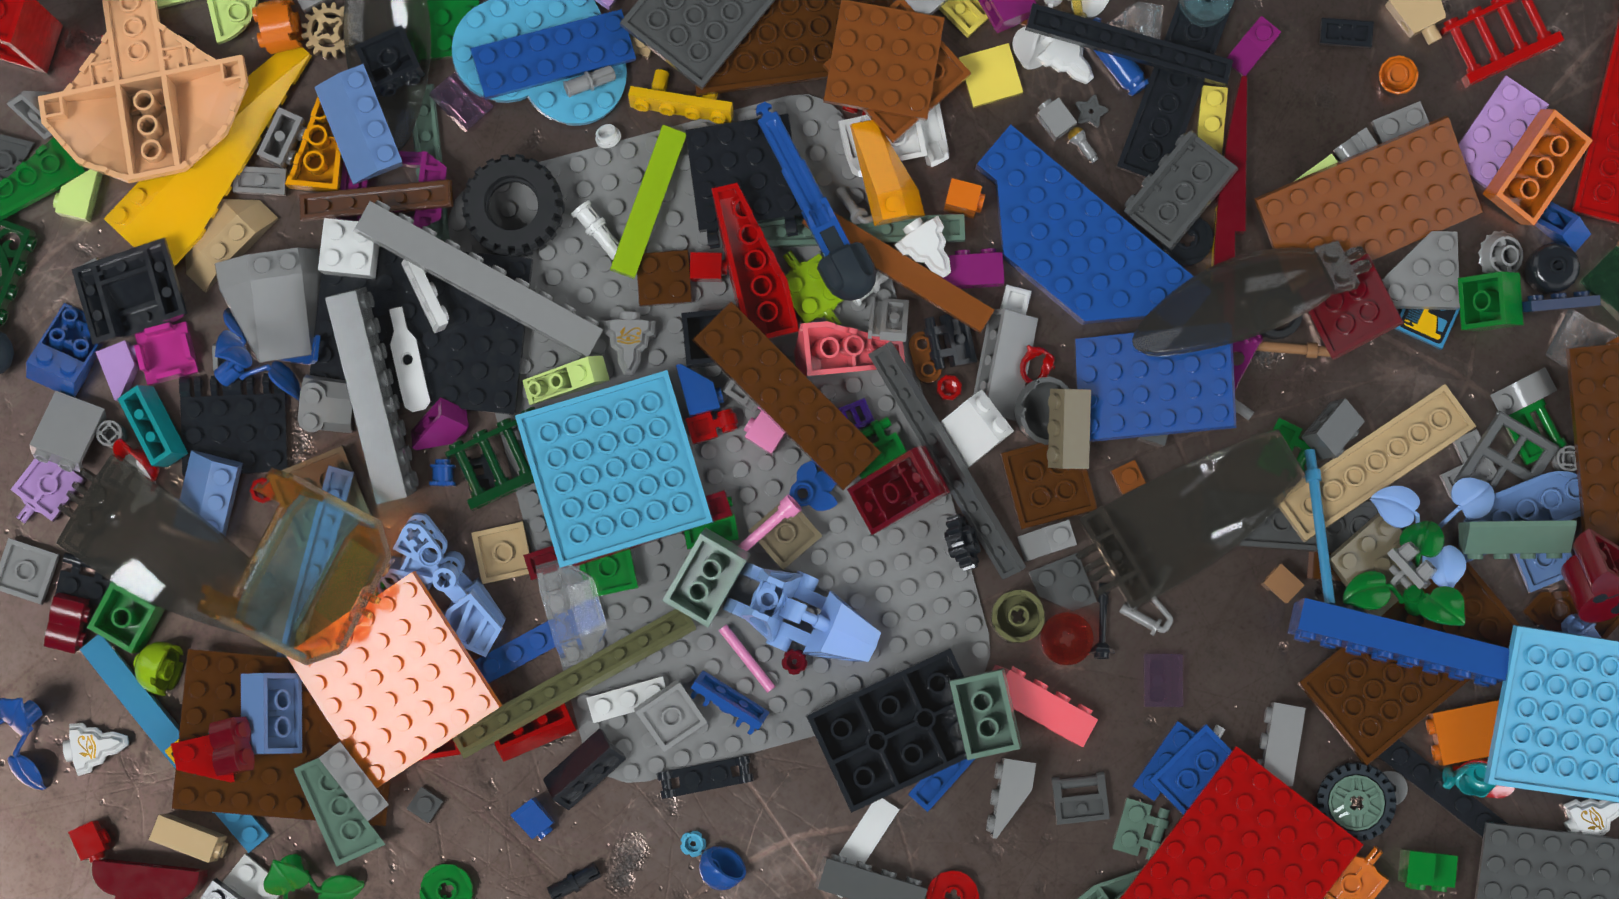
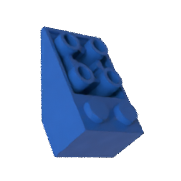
M66 303L62 305L26 361V378L75 398L97 358L96 352L103 345V343L93 345L83 311Z

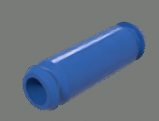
M1096 17L1093 20L1101 22L1102 19ZM1093 50L1121 87L1129 91L1128 95L1135 96L1149 84L1148 78H1144V72L1135 61Z

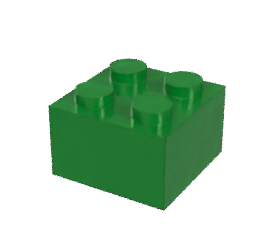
M1501 271L1458 278L1461 330L1486 331L1524 325L1520 273Z
M111 581L87 628L129 653H140L148 643L166 606L123 581Z

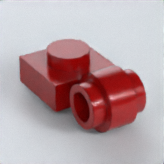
M732 408L717 412L718 417L713 420L711 411L686 418L693 445L718 438L717 428L722 429L723 433L737 430L739 422Z

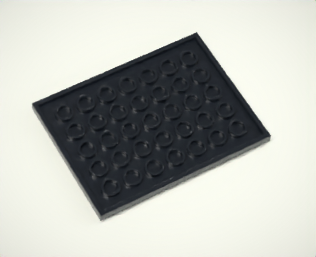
M379 246L376 279L321 273L314 337L320 335L318 361L315 364H311L310 375L345 380L325 297L367 287V292H371L374 299V307H371L374 318L377 317L380 323L381 332L378 333L380 343H384L387 351V358L384 359L386 368L390 369L393 375L392 392L393 395H397L399 403L404 402L390 346L394 330L389 309L402 307L407 328L417 339L426 385L431 400L428 406H433L441 397L465 410L516 415L526 326L426 272L425 275L429 283L433 282L437 289L438 296L436 298L440 306L443 305L449 315L446 328L438 333H434L401 264L403 258ZM475 253L484 259L482 263L491 268L493 265H496L507 271L505 276L514 281L517 277L531 284L532 258ZM406 355L403 358V362L406 365L411 364L413 361L411 355Z

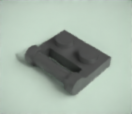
M1096 772V775L1064 779H1060L1059 776L1051 777L1056 825L1110 819L1104 772ZM1097 786L1098 789L1097 794L1062 797L1061 789Z

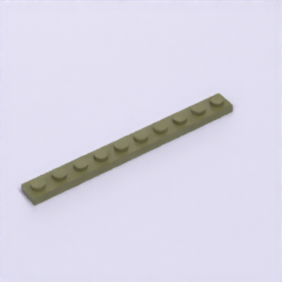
M674 609L505 703L452 739L463 759L695 631L696 626L691 617Z

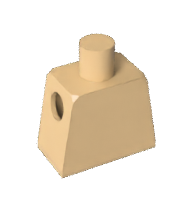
M1389 0L1385 4L1387 10L1408 37L1412 38L1422 33L1428 45L1442 39L1436 26L1446 19V13L1441 0Z

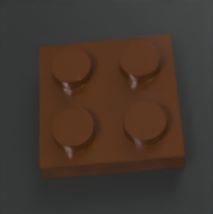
M688 250L644 253L637 270L639 306L692 303Z

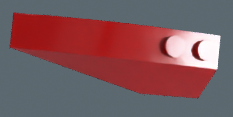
M738 183L712 188L715 211L737 308L768 339L798 332L799 327L787 278L784 272H782Z

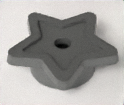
M1092 95L1087 102L1078 101L1075 103L1080 111L1077 120L1078 124L1090 123L1095 128H1099L1100 117L1109 111L1108 108L1099 105L1096 95Z

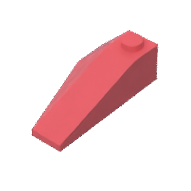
M828 321L800 324L794 350L795 365L805 376L877 370L868 354L890 341L880 340L878 336H872V339H868V332ZM892 341L905 363L903 342Z

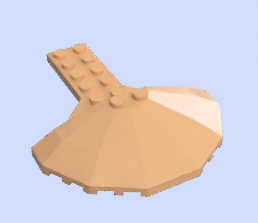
M102 0L107 32L102 37V42L96 51L88 56L80 67L77 77L72 83L67 85L64 91L38 96L41 123L78 165L124 182L133 183L186 172L228 135L249 85L245 58L241 54L216 60L180 35L172 32L160 23L157 0Z

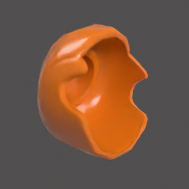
M1402 55L1389 57L1382 63L1379 71L1381 86L1387 92L1395 95L1407 94L1415 87L1419 76L1415 63L1409 57Z

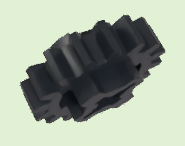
M961 513L947 517L946 525L948 529L944 533V538L947 542L950 557L955 558L956 562H959V566L961 569L963 568V571L978 567L979 559L977 555H979L978 553H980L981 548L975 528L973 526L970 527L969 523H966L965 516L962 517Z

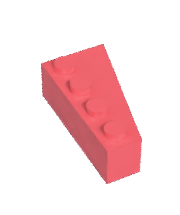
M995 664L992 671L1002 669L1004 667ZM1012 666L1011 670L1004 668L1015 711L1022 713V715L1040 725L1042 724L1045 728L1072 743L1084 747L1098 719L1091 716L1093 712L1091 709L1082 704H1078L1077 707L1069 703L1071 698L1058 691L1055 695L1048 692V685L1037 679H1034L1032 683L1024 678L1025 672Z

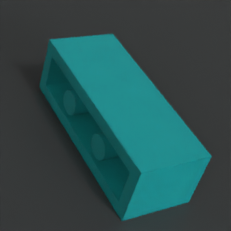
M136 385L117 398L151 466L169 467L188 454L154 386Z

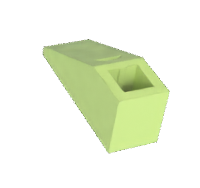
M602 355L588 356L522 381L529 405H534L610 381Z

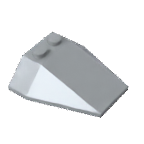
M290 248L247 254L214 264L219 290L259 363L311 355L321 281V272L318 271V249Z

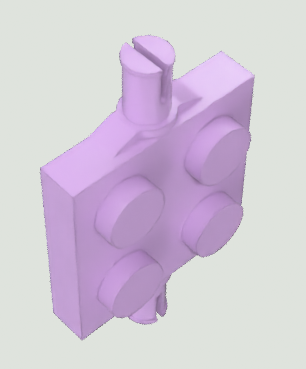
M34 459L11 488L15 494L21 497L25 504V507L16 518L26 523L35 511L42 513L54 522L86 480L74 470L68 472L61 469L56 463L50 461L44 463Z

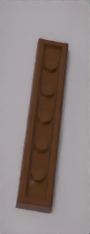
M448 179L299 194L300 220L305 222L324 220V218L336 219L362 216L369 201L375 203L376 200L388 205L391 213L453 207L452 181Z

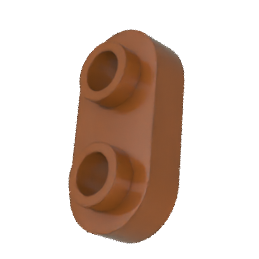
M923 331L917 332L909 341L915 373L922 383L931 384L938 380L941 375V369L935 370L934 361L930 360L929 352H931L929 339L925 337ZM919 340L926 341L927 347L925 349L918 348L917 342ZM926 365H930L933 367V373L926 374L923 368Z

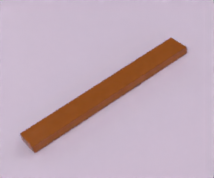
M834 212L850 244L859 242L865 246L874 263L875 270L981 334L994 313V309ZM804 219L802 221V225L809 229Z

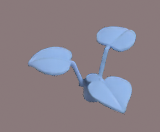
M1462 478L1458 480L1451 490V498L1458 507L1438 525L1442 528L1461 510L1470 520H1478L1486 516L1494 504L1495 495L1492 486L1476 478ZM1389 486L1379 490L1370 498L1384 521L1395 528L1409 526L1414 521V517L1415 523L1420 522V514L1415 511L1420 505V499L1414 491L1407 487ZM1452 545L1444 546L1436 557L1430 558L1422 555V563L1428 560L1437 569L1431 579L1439 587L1453 588L1466 570L1464 555Z

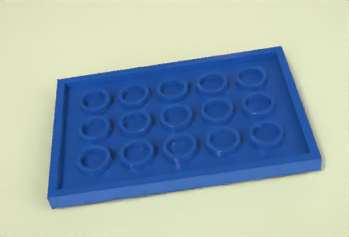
M1230 323L1075 339L1077 389L1091 390L1090 442L1237 428L1232 325Z

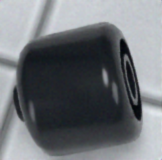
M1551 242L1542 245L1529 255L1525 262L1524 273L1527 282L1534 290L1541 294H1556L1568 289L1575 283L1579 276L1580 263L1577 254L1572 248L1563 243Z

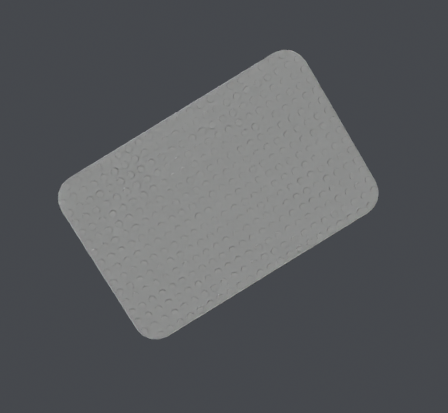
M809 94L789 95L766 101L772 105V109L768 110L769 112L777 111L779 115L789 114L793 143L801 158L806 161L833 212L843 218L851 216L850 212L835 194L838 188L843 187L857 206L864 208L868 212V216H871L863 177L852 174L845 156L838 121L845 120L843 114L832 104L823 103L824 99ZM761 103L733 110L734 117L732 122L762 118V114L756 115V107ZM698 119L672 126L671 128L686 133L685 130L719 124L706 119ZM660 130L620 140L611 148L597 146L539 162L540 165L545 166L551 172L561 189L564 203L563 222L556 231V237L553 241L550 239L544 249H537L533 251V255L527 257L526 255H519V257L533 259L531 290L536 293L539 290L544 291L553 297L552 302L560 306L562 303H565L576 309L575 314L584 319L585 316H588L600 323L598 327L603 329L589 356L603 355L610 381L529 405L522 380L582 359L583 357L526 327L516 415L530 407H535V409L668 370L704 494L707 496L725 490L727 497L731 496L733 506L730 508L732 514H735L739 540L731 542L738 546L750 535L749 529L774 509L786 495H790L791 486L797 482L798 469L804 463L812 460L786 434L772 455L745 439L747 434L744 431L745 426L751 417L756 419L761 410L757 408L755 412H752L722 392L730 378L718 366L689 369L712 381L715 388L720 387L724 402L719 404L721 410L711 412L713 420L718 417L717 412L732 408L733 413H736L738 418V429L723 433L722 429L717 428L718 438L695 445L692 443L686 423V418H690L676 367L678 364L686 366L681 313L723 309L729 302H732L737 307L728 266L727 276L722 275V282H691L692 303L640 307L637 273L635 279L610 271L613 260L593 236L585 233L586 229L576 217L573 218L571 216L575 209L587 200H590V206L600 218L603 217L605 219V226L620 243ZM685 138L644 253L688 250L690 268V252L722 253L723 260H726L720 230L718 232L721 248L710 249V246H708L707 232L700 233L687 139ZM518 182L501 186L493 193L489 201V212L492 220L506 230H518L527 226L535 218L538 210V201L535 193L528 186ZM466 187L455 199L448 218L450 240L461 246L460 251L496 255L493 251H488L475 239L466 225L462 212V207H464L462 196L463 192L467 190ZM819 246L770 247L785 276L791 268L783 256L786 253L788 254L789 251H792L799 263L808 261L819 253L824 258ZM889 278L882 283L877 293L873 292L861 301L862 305L859 307L853 301L847 300L838 304L833 312L842 323L841 326L868 332L871 297H875L877 301H883V298L897 299L892 279ZM619 312H640L641 319L656 321L655 334L649 337L648 348L641 352V362L634 376H624L618 364V352L611 347L610 337L604 333L603 321L619 319ZM795 313L798 327L800 329V324H802V321ZM823 317L820 319H816L813 322H824L827 320L825 319V317ZM799 331L769 338L795 365L794 350ZM906 335V342H903L905 365L922 391L920 380L915 373L909 349V340ZM878 370L806 376L837 408L865 398L874 420L877 419L879 421L885 417L889 418L892 426L883 430L885 435L889 436L896 432L907 452L917 446H922ZM860 406L855 408L860 421L866 420ZM847 411L846 415L853 425L856 424L851 411ZM495 413L497 422L507 418H511L512 421L516 419L515 415ZM867 425V426H865V427H863V428H860V429H858V430L860 431V430H862V429H864V428H866V427H868V426H870V425ZM515 428L513 431L527 459L519 428ZM503 434L501 438L513 479L519 476L518 471L520 469ZM876 434L868 438L872 444L879 441ZM815 464V466H816V468H817V472L822 471V470ZM859 475L844 490H841L837 485L834 486L830 492L838 502L834 508L826 511H816L809 505L800 506L802 513L822 534V537L784 570L776 564L758 542L747 551L751 554L747 562L769 570L797 573L798 570L819 579L814 592L828 597L830 590H832L881 632L876 649L869 662L806 656L805 659L808 661L806 669L800 671L797 675L789 674L788 670L782 667L785 651L765 643L767 639L745 619L723 610L728 597L748 606L752 602L753 593L760 583L739 574L709 627L691 618L696 626L695 631L571 699L582 743L598 729H602L609 742L622 751L626 757V760L607 777L625 783L647 782L657 779L656 773L732 759L813 737L815 734L808 722L807 714L947 648H951L964 677L984 673L991 655L990 639L972 570L963 571V568L961 569L959 566V562H956L955 558L950 557L947 542L944 538V533L948 529L946 525L947 517L956 515L951 493L874 535H871L847 490L861 481ZM535 483L516 491L531 551L534 552L553 546ZM806 489L798 491L800 498L807 497L808 492ZM684 532L631 549L639 588L591 598L603 622L557 646L563 671L676 609L662 600L691 549L687 550ZM580 566L539 579L549 619L587 600ZM792 598L807 605L806 611L815 615L820 614L821 609ZM785 618L782 620L810 634L815 629L811 624L802 620L800 624ZM726 624L776 686L768 693L719 632ZM792 640L789 649L804 651L805 646ZM793 659L792 663L796 664L797 660ZM702 670L770 712L759 730L755 729L749 735V724L742 722L739 727H736L738 717L724 713L712 701L706 707L703 706L705 697L697 694L692 700L708 723L663 752L636 712L593 723L586 698L662 676L666 687L678 679L691 697L694 691L691 687Z

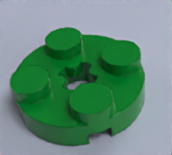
M440 864L431 868L424 875L421 882L420 898L472 899L473 883L469 874L464 869L455 864ZM443 883H446L447 886L452 885L454 888L451 891L452 896L449 898L447 895H440L439 891L442 890L441 885Z

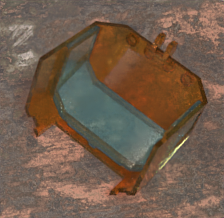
M271 468L265 477L268 480L263 485L258 483L253 490L280 503L231 597L202 584L201 592L205 594V598L198 602L197 611L307 666L341 654L344 649L350 646L353 640L352 633L356 625H359L364 617L372 618L373 614L370 610L366 609L368 602L373 604L380 603L381 599L376 596L378 592L377 585L381 577L386 576L391 566L389 562L392 556L382 521L294 474Z

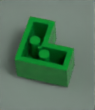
M1401 849L1398 881L1404 882V887L1409 889L1425 890L1427 885L1431 886L1433 891L1447 892V887L1455 888L1458 856Z

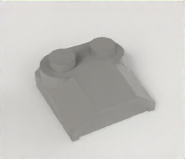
M306 374L300 391L299 427L307 432L324 430L352 433L353 408L346 381Z

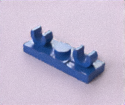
M702 670L691 687L694 690L691 694L692 699L697 694H701L705 697L703 706L706 707L712 701L724 713L738 717L736 727H739L742 722H746L750 725L749 735L755 729L759 730L770 713L704 670Z

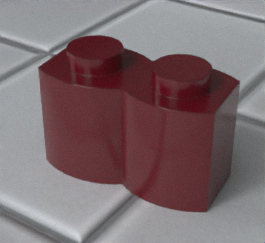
M60 592L53 597L44 639L45 647L75 654L85 645L87 633L84 632V625L89 623L92 615V608L89 607L88 599Z
M231 717L210 723L209 739L214 749L212 762L216 775H233L253 770L255 759L250 745L251 729L247 717Z

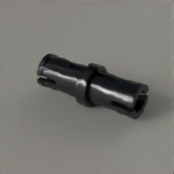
M593 862L575 873H568L566 878L547 887L548 893L552 899H561L574 891L577 893L582 890L581 887L600 878L601 873Z

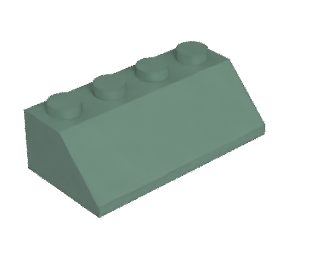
M1577 520L1458 523L1459 550L1462 554H1467V560L1483 559V554H1493V559H1510V554H1520V559H1536V553H1546V559L1562 558V553H1571Z

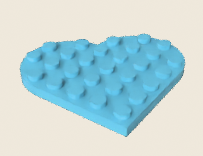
M488 0L470 10L458 24L452 41L454 68L460 80L470 91L479 97H484L471 55V48L601 15V12L594 0ZM626 63L612 67L616 74L614 81L594 88V91L589 89L570 98L566 94L563 81L579 76L498 96L490 100L498 103H511L528 98L532 105L550 120H555L569 126L591 124L608 115L620 101L626 85Z

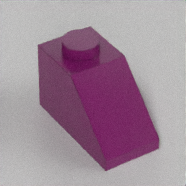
M1261 15L1227 57L1233 60L1232 68L1242 76H1246L1279 37L1281 31Z
M440 397L411 430L412 448L421 450L453 444L468 429L467 410L461 409L458 405Z

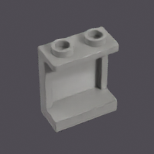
M55 391L29 444L33 457L44 463H48V461L56 463L61 469L68 472L73 470L81 472L83 468L82 461L95 436L97 427L107 419L105 409Z

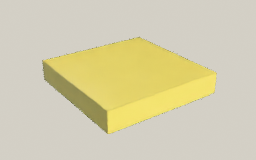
M1009 43L959 57V60L971 72L965 83L973 108L1023 94Z

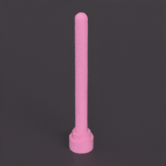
M789 494L780 501L778 510L742 541L738 547L748 551L784 518L795 517L802 510L798 502Z

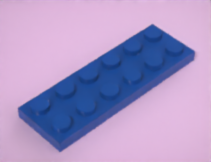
M622 9L471 48V55L484 99L487 100L583 75L585 71L590 73L606 66L613 67L636 61L629 32L620 26V22L624 18Z

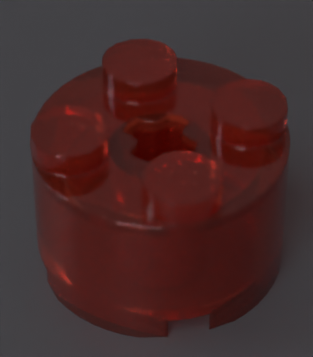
M1063 612L1050 617L1039 632V646L1043 655L1052 663L1062 666L1077 664L1084 660L1091 651L1094 641L1093 631L1089 623L1081 616L1070 612ZM1062 632H1065L1066 635H1071L1073 638L1069 641L1070 646L1068 647L1065 643H1060L1059 641L1062 638Z

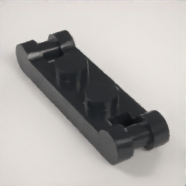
M750 755L656 773L657 780L661 781L662 791H660L661 799L753 782L754 775L753 773L750 774L749 763H751ZM732 766L739 767L740 776L732 777ZM679 777L680 787L673 789L671 778Z

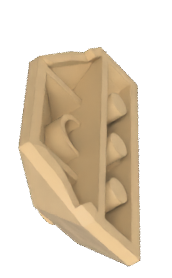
M222 199L217 207L219 210L214 219L210 218L205 226L206 232L203 237L185 255L186 274L205 293L217 282L214 264L243 256L279 219L260 200Z

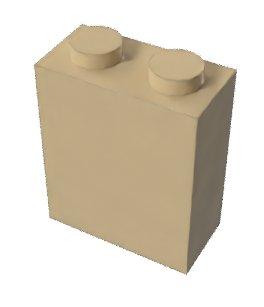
M169 813L158 815L149 838L152 842L207 863L218 861L219 857L223 858L228 848V843L225 842L226 835Z

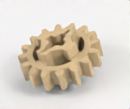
M335 2L332 3L331 8H328L325 3H322L321 10L313 7L314 15L306 14L305 17L309 22L308 24L304 23L301 25L307 31L301 35L304 40H309L305 44L308 49L315 47L313 54L318 56L322 52L325 60L328 59L329 54H332L335 60L338 59L339 52L347 55L348 53L345 48L347 46L354 48L355 45L351 40L359 37L353 31L358 28L356 22H351L355 18L353 14L345 15L347 12L346 7L342 6L338 10ZM326 15H336V16H339V17H336L335 19H331V18H326L325 16H326ZM318 21V29L313 35L314 26ZM329 26L334 32L331 36L326 31V28ZM347 27L346 36L342 41V32L346 30ZM325 43L335 45L334 47H323Z

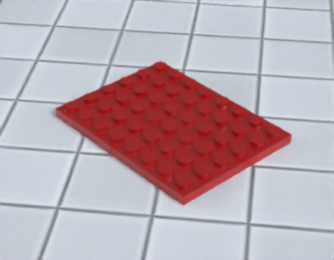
M1235 746L1119 899H1323L1364 844Z

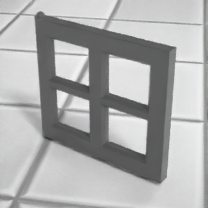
M1497 411L1494 419L1454 481L1457 482L1462 478H1469L1483 456L1500 466L1489 483L1493 490H1495L1507 470L1526 481L1544 472L1556 451L1559 450V446L1502 411ZM1503 425L1520 435L1507 457L1489 447ZM1526 440L1544 449L1530 471L1513 461Z

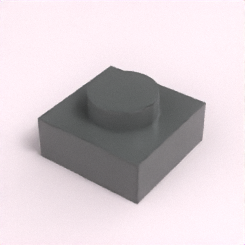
M422 786L407 807V810L425 822L430 823L444 801Z

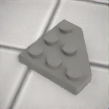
M1431 231L1382 279L1397 309L1458 310L1460 308L1458 290V232Z

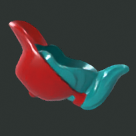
M1488 758L1469 760L1461 766H1447L1442 772L1443 787L1445 789H1451L1456 785L1466 795H1474L1481 798H1505L1515 790L1513 787L1492 785L1484 782Z

